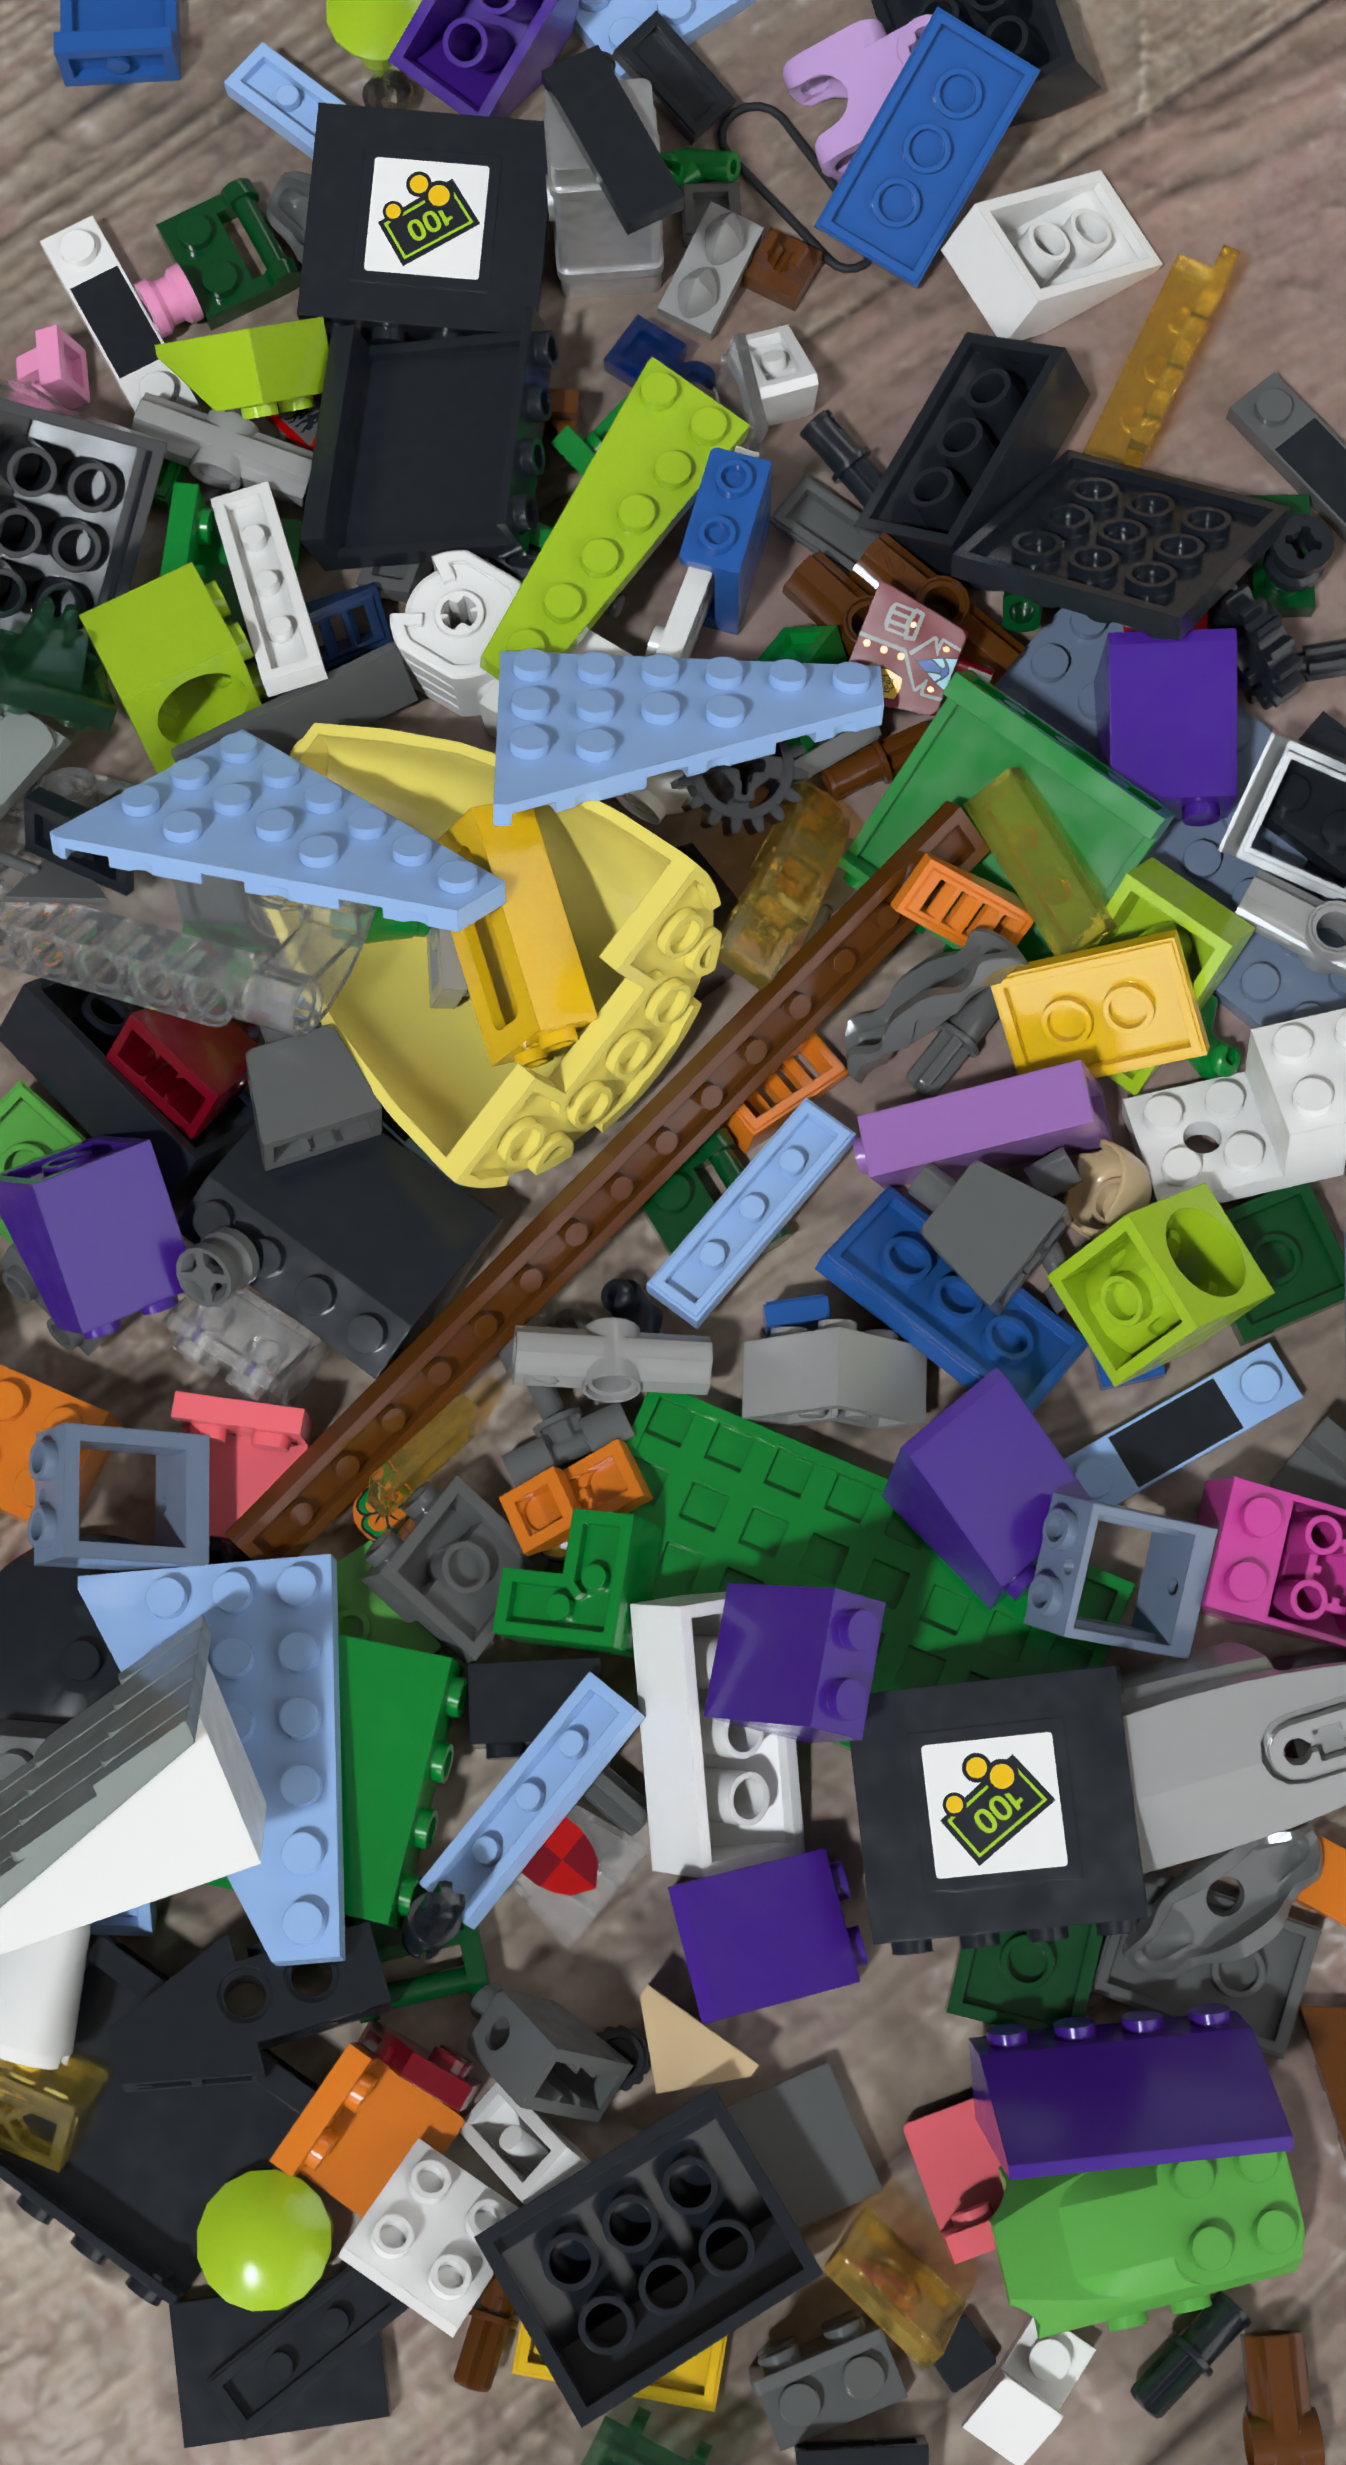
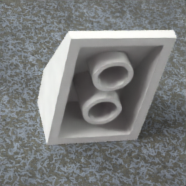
M1101 170L975 203L941 249L995 335L1015 340H1025L1054 329L1154 274L1163 265Z

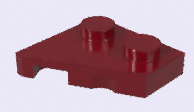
M379 2020L368 2022L358 2040L364 2046L375 2051L374 2055L388 2065L399 2077L458 2112L470 2107L483 2082L470 2075L476 2064L465 2056L443 2044L440 2047L435 2045L431 2052Z

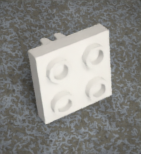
M418 2138L349 2237L338 2257L453 2338L494 2275L474 2237L519 2208Z

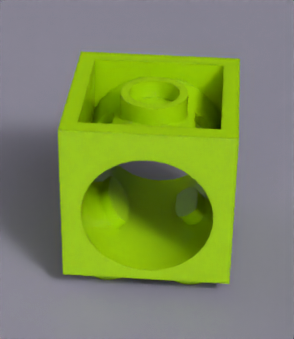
M192 562L79 615L112 686L157 774L170 768L175 763L171 755V750L174 747L262 705L260 700L267 697L259 669L253 661L246 665L244 661L254 657V654L239 623H233L232 620L224 622L223 618L231 615V612L215 580L204 585Z
M1206 1182L1126 1214L1047 1275V1278L1114 1387L1192 1352L1275 1293Z

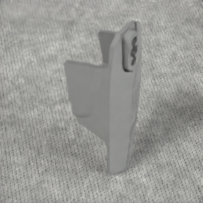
M1224 1642L1191 1652L1189 1659L1175 1657L1122 1676L1124 1694H1121L1143 1874L1233 1849L1291 1829L1346 1805V1661L1289 1670H1276L1268 1658L1260 1652L1237 1642ZM1299 1738L1309 1743L1308 1751L1300 1758L1292 1759L1284 1755L1285 1745L1292 1739Z

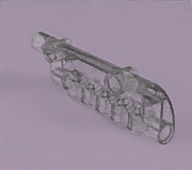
M65 767L44 773L1 818L0 850L40 865L45 860L25 850L24 797L38 787L47 789L92 809L117 790L124 791L137 784L95 774L79 767ZM0 863V966L210 1027L225 1026L234 1018L293 1036L306 1037L325 1017L348 980L363 948L377 906L344 900L340 910L289 901L287 898L277 895L261 896L245 893L244 882L207 875L203 884L154 876L143 870H134V891L128 896H124L96 883L108 898L109 904L5 902L4 896L28 874Z

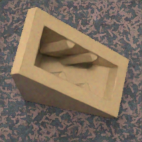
M649 1984L640 1994L656 2094L751 2077L758 2068L759 2064L705 2024H702V2022Z

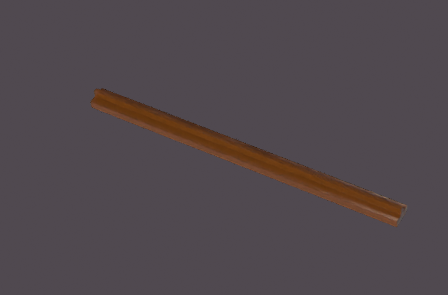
M946 800L225 1532L238 1548L253 1561L298 1557L514 1337L515 1326H525L918 925L915 921L896 912L890 904L924 854L933 855L967 872H970L990 851V848L961 806ZM940 880L923 905L928 907L945 884V881Z

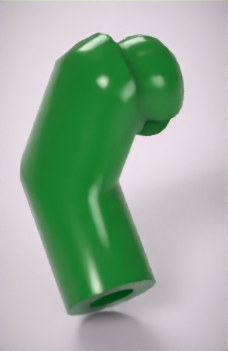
M686 147L674 152L660 153L680 190L684 184L702 183L706 180L735 182L740 173V157L734 151Z
M1211 995L1200 1010L1210 1045L1208 1054L1187 1059L1198 1074L1207 1080L1232 1076L1239 1070L1241 1065V1057L1237 1048L1232 1047L1229 1049V1045L1225 1042L1222 1043L1212 1032L1219 1001L1214 995Z

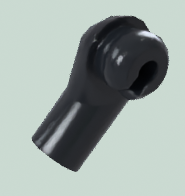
M613 1278L603 1286L601 1301L613 1317L634 1322L640 1328V1332L660 1333L662 1312L640 1284L631 1279Z

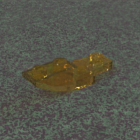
M807 779L794 787V790L801 797L799 803L791 806L784 805L783 811L786 819L773 825L749 869V872L753 875L721 931L722 938L718 960L760 991L773 981L797 934L811 923L840 861L851 825L852 813Z

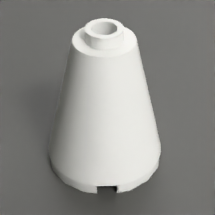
M91 1924L0 1955V2059L28 2067L48 2070L58 2069L61 2062L65 2066L68 2064L74 2047Z

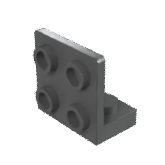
M853 2309L821 2324L823 2336L799 2346L796 2337L790 2336L757 2351L758 2363L749 2367L750 2384L755 2397H760L780 2451L908 2397L886 2342V2337L875 2314L862 2318L859 2309Z

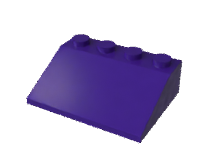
M1199 2004L1188 2009L1189 2015L1163 2018L1162 2013L1158 2011H1131L1121 2016L1122 2022L1095 2025V2020L1091 2018L1070 2017L1055 2021L1054 2029L1030 2032L1027 2031V2027L1024 2025L1002 2024L988 2028L986 2036L969 2038L975 2119L1009 2180L1294 2150V2142L1291 2129L1252 2027L1236 2010L1230 2011V2007L1224 2004Z

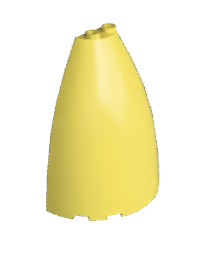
M314 723L290 752V757L435 841L471 807L494 803L496 754L461 742L384 728ZM585 801L578 804L575 808L556 813L548 804L533 808L598 1016L595 1021L577 1033L579 1040L574 1045L553 1051L554 1060L536 1068L529 1069L519 1063L516 1065L515 1062L491 1066L470 996H463L455 1009L430 1008L427 935L426 937L352 945L349 939L337 938L333 923L334 909L289 901L287 898L277 895L262 896L288 963L322 1025L335 1028L371 1086L373 1094L386 1111L441 1171L457 1184L474 1188L502 1187L507 1185L511 1174L525 1169H529L537 1176L572 1157L574 1141L583 1136L592 1127L595 1126L602 1133L609 1129L644 1094L678 1049L702 1005L694 997L701 977L708 975L716 968L722 933L713 926V910L719 907L721 902L716 886L708 873L686 854L628 816L600 801Z

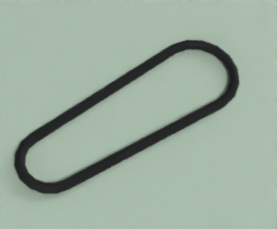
M762 102L744 103L732 108L723 117L718 129V145L721 150L731 151L727 144L726 132L729 124L737 116L749 111L768 113L780 122L830 190L833 192L836 188V181L822 173L814 152L786 115L775 106ZM741 162L740 174L809 246L823 252V261L832 269L842 273H857L866 269L872 263L865 258L855 264H844L835 260Z

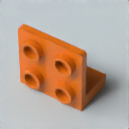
M352 2042L348 2044L269 2161L290 2177L299 2173L363 2218L418 2138L442 2155H445L465 2125V2118L448 2105L399 2077L388 2065L378 2059L374 2052L363 2044Z

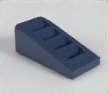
M375 582L306 602L312 626L315 624L319 625L325 644L319 646L325 670L393 642ZM364 605L371 631L359 634L352 609ZM341 614L348 638L336 641L330 618Z

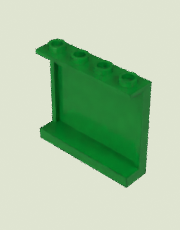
M964 670L955 672L942 692L947 697L946 701L849 849L836 854L832 862L846 871L843 876L844 881L858 891L947 800L961 806L990 848V851L970 873L1015 893L1034 914L1032 926L1017 945V948L1027 962L1079 951L1126 873L1143 863L1176 813L974 671ZM963 891L961 892V894L959 895V897L956 899V901L954 902V904L952 905V907H951V908L949 909V911L947 912V914H946L947 916H948V914L950 913V911L952 910V908L955 906V904L957 903V901L959 900V898H960V897L962 896V894L964 893ZM984 903L982 904V906H981L980 909L977 911V913L975 914V916L973 917V919L970 921V923H969L968 925H970V924L973 922V920L975 919V917L977 916V914L980 912V910L982 909V907L985 905ZM920 924L913 929V931L921 934L927 930L946 943L943 947L944 952L962 949L957 944Z
M338 1634L344 1912L347 1917L402 1930L404 1917L408 1915V1910L415 1899L421 1895L422 1886L419 1882L422 1878L415 1875L421 1849L428 1850L435 1837L438 1811L431 1809L437 1782L444 1784L451 1770L454 1747L453 1744L447 1743L452 1718H460L465 1710L469 1693L468 1678L462 1677L464 1667L451 1657ZM227 1876L204 1883V1885L234 1891Z

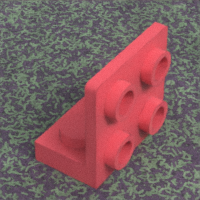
M175 1391L171 1417L181 1427L180 1433L210 1435L209 1537L231 1540L225 1532L310 1447L314 1421L305 1409Z
M974 2097L905 2123L903 2132L949 2258L956 2265L995 2250L996 2247L989 2219L999 2208L1004 2196L998 2170L1001 2164L975 2119Z

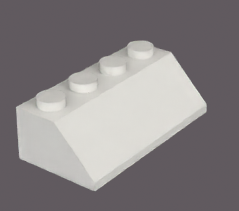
M726 1592L679 1595L630 1604L639 1712L645 1716L640 1723L652 1871L705 1878L805 1853L796 1740L704 1717Z

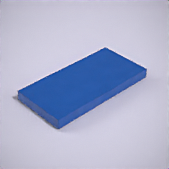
M937 6L815 223L814 228L911 287L917 288L1041 70Z
M889 1185L823 1254L815 1270L903 1339L911 1343L912 1346L967 1389L972 1388L997 1367L1006 1376L1031 1414H1033L1087 1348L1088 1343L1084 1336L1022 1287L999 1316L990 1311L921 1235L920 1230L930 1216Z

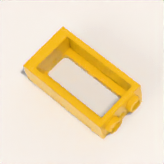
M494 803L474 806L436 842L505 881L506 903L463 930L450 932L491 1066L515 1062L516 1065L519 1063L532 1069L553 1061V1051L574 1045L579 1040L577 1033L595 1021L598 1016L534 809L512 814V825L495 826L493 825Z

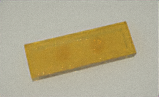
M1020 767L1008 768L963 804L1055 956L1088 949L1117 927Z

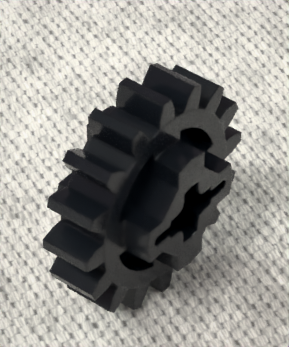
M1245 583L1239 588L1234 584L1208 611V629L1236 628L1237 690L1241 688L1244 691L1245 697L1251 705L1258 701L1264 710L1272 706L1276 708L1300 691L1298 686L1304 682L1305 678L1297 669L1304 665L1303 660L1296 655V642L1293 637L1287 634L1282 624V615L1275 606L1263 597L1257 600L1253 599L1251 590Z
M787 740L776 743L775 754L738 763L740 766L747 767V775L741 778L738 769L721 765L712 767L705 773L687 777L683 772V776L675 779L670 784L672 789L681 790L687 788L690 797L685 800L681 807L684 812L696 808H701L704 811L700 823L702 828L713 827L721 820L724 836L731 837L739 834L743 823L745 830L750 836L764 831V819L771 825L786 819L784 811L779 804L791 806L799 803L801 797L791 788V783L806 779L808 772L794 767L793 758L799 757L806 752L805 745L790 746ZM704 778L716 792V797L708 789ZM771 785L772 787L767 796L758 805L749 808V802L754 801L755 790L759 786Z

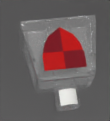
M575 1804L511 1885L559 1943L571 1951L651 1850L641 1841Z

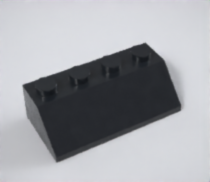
M966 332L854 524L857 532L871 542L885 532L935 574L951 577L952 554L1051 465L1091 394L1065 347ZM954 578L966 588L980 590L975 583Z
M108 952L23 984L0 1026V1042L92 1137L103 1135L150 1139L172 1207L195 1196L208 1175L255 1123L251 1097L243 1090L237 1099L197 1137L191 1139L105 1058L132 1013L159 1005Z

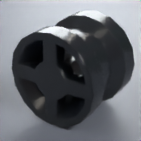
M1297 514L1289 517L1277 541L1265 552L1263 557V569L1268 580L1277 588L1287 592H1302L1312 588L1319 581L1334 550V538L1329 527L1320 519L1310 515ZM1302 546L1308 552L1306 555L1302 552Z

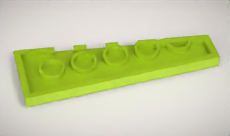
M651 357L482 653L480 668L499 680L501 651L538 649L546 653L571 654L695 502L710 451L713 448H721L734 452L736 446L740 447L747 438L750 425L660 361Z

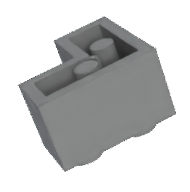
M824 1319L818 1321V1330L810 1331L801 1327H776L771 1329L770 1338L744 1342L742 1418L783 1427L836 1421L875 1430L926 1424L927 1357L912 1346L911 1343L901 1341V1336L893 1330L875 1329L860 1332L857 1331V1322Z

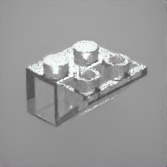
M246 1288L236 1291L235 1295L221 1306L211 1308L199 1305L186 1296L169 1310L162 1321L175 1336L171 1346L182 1354L181 1358L185 1362L214 1379L219 1370L227 1375L225 1381L235 1388L234 1392L245 1401L293 1407L331 1352L325 1341L301 1323Z

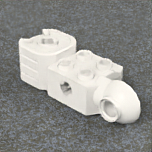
M451 550L431 556L435 572L425 577L412 591L406 604L405 613L390 614V627L394 642L401 654L414 689L460 716L481 715L485 732L497 739L499 680L480 668L482 653L522 583L520 580L468 550ZM589 630L571 653L584 654L597 651L608 655L633 656ZM677 769L648 777L645 789L619 795L615 798L636 817L648 823L658 825L665 815L684 813L681 807L685 800L690 797L687 788L681 790L672 789L670 783L683 776V771Z

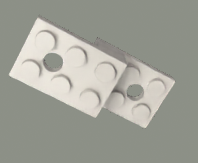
M1346 1008L1251 1029L1244 1072L1236 1073L1229 1077H1218L1123 1099L1122 1115L1136 1156L1148 1168L1152 1183V1203L1205 1182L1218 1203H1223L1344 1174L1346 1163ZM1203 1134L1216 1140L1219 1147L1210 1153H1196L1190 1150L1184 1142L1191 1136Z

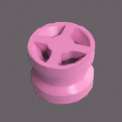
M177 263L167 267L164 276L155 281L143 279L134 283L136 293L162 339L172 335L174 327L185 321L195 324L204 319L198 299L183 270Z

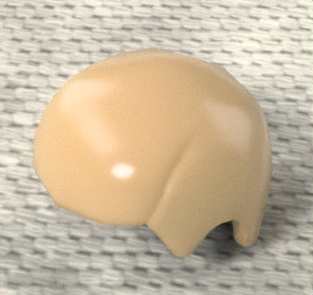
M1107 1139L1100 1140V1147L1103 1150L1078 1155V1174L1083 1182L1066 1191L1062 1202L1068 1207L1074 1219L1069 1227L1091 1241L1126 1214L1150 1205L1152 1197V1183L1148 1168L1132 1152Z

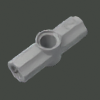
M147 392L140 399L131 430L165 440L167 442L165 459L187 466L195 478L221 490L233 491L237 490L240 486L247 488L268 481L274 498L299 507L303 506L307 497L313 458L312 451L260 433L258 427L251 420H243L242 415L233 411L216 412L210 410L206 414Z
M1259 868L1235 914L1256 928L1254 932L1297 953L1303 965L1311 971L1320 974L1336 973L1346 978V902L1339 900L1325 902ZM1330 928L1337 931L1343 938L1345 946L1333 948L1325 945L1319 939L1317 929Z
M615 1317L594 1320L587 1324L584 1329L516 1325L513 1337L511 1378L513 1379V1385L583 1388V1393L588 1398L605 1403L628 1401L638 1396L640 1392L708 1395L711 1385L713 1348L710 1336L640 1332V1328L634 1322Z

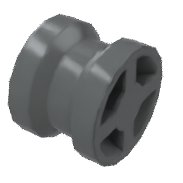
M229 1227L213 1230L201 1240V1243L194 1244L179 1256L176 1264V1275L183 1291L197 1304L209 1308L221 1306L234 1296L236 1291L248 1286L256 1279L260 1270L259 1256L255 1246L243 1233Z

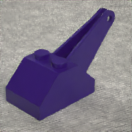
M422 0L388 61L459 114L507 118L541 85V70L553 65L573 31L580 0Z

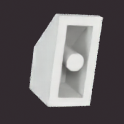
M497 2082L465 2117V2125L459 2132L525 2205L592 2163L541 2112L520 2108Z

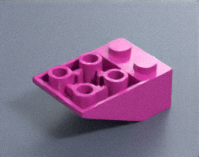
M1238 1477L1207 1480L1196 1523L1216 1528L1218 1532L1199 1613L1247 1627L1346 1649V1509Z

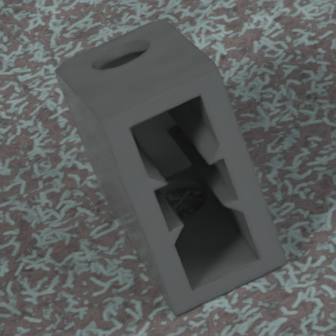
M292 1008L276 1009L261 1017L258 1025L266 1044L252 1048L245 1054L249 1091L261 1159L265 1171L382 1134V1106L373 1094L371 1086L335 1028L325 1025L303 1032L296 1013Z
M977 1160L967 1168L958 1181L954 1180L933 1163H929L916 1176L908 1192L933 1212L920 1230L926 1242L988 1309L997 1316H999L1074 1220L1068 1207L1060 1201Z
M490 1983L481 1988L471 2002L470 2012L479 2022L468 2038L467 2049L520 2108L595 2123L599 2122L633 2067L626 2058L563 2006L553 2000L504 1989L498 1983Z

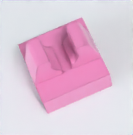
M58 325L36 330V348L16 358L17 381L20 384L32 381L34 396L37 398L53 396L71 410L91 404L86 350Z

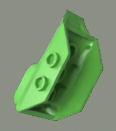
M1285 2151L1009 2180L1002 2166L998 2167L1004 2196L999 2208L989 2219L1009 2306L1021 2309L1034 2318L1038 2339L1105 2321L1108 2331L1137 2327L1149 2322L1147 2310L1170 2305L1172 2314L1201 2310L1213 2305L1211 2293L1295 2272L1303 2258V2243L1305 2240L1304 2221Z

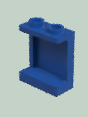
M60 0L61 32H54V55L65 87L181 80L179 0Z
M713 448L710 451L679 555L682 565L709 571L715 575V594L702 626L738 635L770 529L772 461L721 448Z

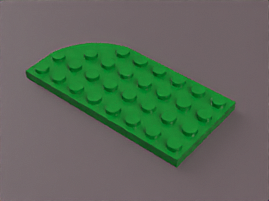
M647 1392L632 1426L635 1437L626 1440V1444L635 1458L653 1499L627 1514H635L662 1528L652 1600L679 1595L727 1592L728 1583L837 1588L885 1602L870 1693L1099 1668L1103 1666L1111 1645L1063 1637L1024 1624L1028 1606V1593L1016 1602L1007 1595L990 1610L882 1498L888 1479L688 1394ZM1088 1564L1077 1616L1119 1624L1135 1584ZM850 1741L832 1742L851 1751Z

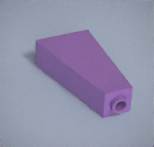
M1081 1060L857 1116L861 1136L853 1140V1150L860 1172L862 1174L869 1173V1178L883 1189H886L889 1185L891 1187L912 1184L920 1171L929 1163H933L950 1177L963 1175L975 1160L997 1169L1036 1162L1061 1147L1064 1148L1068 1156L1102 1150L1100 1140L1107 1139L1114 1142L1103 1088Z

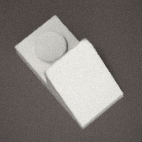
M788 324L731 339L734 361L748 385L754 423L757 428H765L809 416L814 412L819 385L817 373Z
M1030 2315L961 2426L1013 2464L1024 2465L1062 2421L1064 2416L1059 2409L1096 2349L1071 2331L1038 2339L1034 2318Z

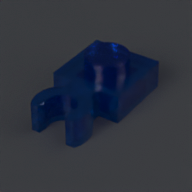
M639 314L636 315L604 358V371L631 388L635 385L651 357H654L690 383L702 384L711 391L716 386V374L709 365L699 361L684 362L687 357L686 343Z

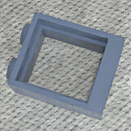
M63 1423L36 1433V1442L33 1444L29 1456V1471L31 1477L35 1480V1508L31 1512L28 1522V1538L30 1544L34 1547V1566L142 1571L209 1565L210 1435ZM80 1449L156 1455L155 1546L79 1541Z
M1053 1492L1049 1513L1043 1524V1540L1034 1579L1028 1590V1606L1024 1624L1063 1637L1189 1659L1218 1529L1175 1517ZM1098 1520L1152 1531L1131 1626L1077 1616ZM1178 1582V1590L1175 1593V1586Z

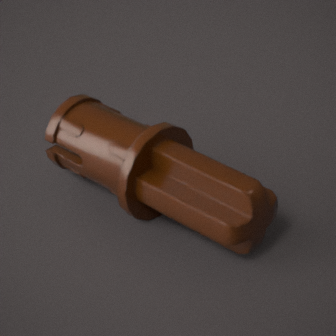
M922 721L885 739L875 740L819 772L822 783L834 803L838 802L842 798L881 780L885 784L893 782V774L900 771L930 723Z
M495 2274L469 2312V2315H472L454 2373V2380L458 2385L477 2392H488L491 2389L509 2328L517 2329L519 2323L513 2320L516 2311Z

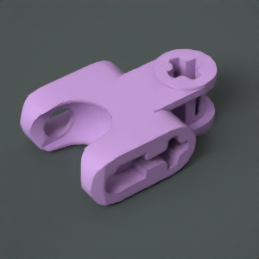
M925 14L916 17L905 26L888 35L879 20H860L802 51L786 62L782 72L784 85L788 94L801 105L811 107L832 98L848 99L846 111L841 119L819 135L815 144L818 164L822 173L827 177H832L835 180L841 179L932 15Z

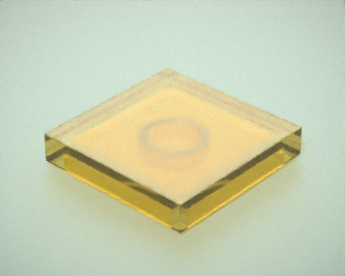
M866 2205L849 2224L824 2265V2272L879 2327H882V2330L922 2369L924 2368L927 2371L944 2354L967 2303Z

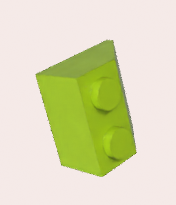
M323 317L158 344L155 345L157 358L214 411L241 408L242 419L247 420L279 414L277 402L280 413L315 407L313 395L323 392L329 346Z

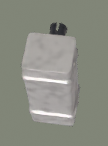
M602 51L615 74L616 62L614 56ZM644 78L618 80L660 153V135H658L656 109L653 105L650 81ZM545 90L546 112L544 114L548 167L546 187L549 221H553L558 277L561 280L562 294L566 298H584L658 291L661 288V272L664 269L662 220L629 235L626 234L547 90Z

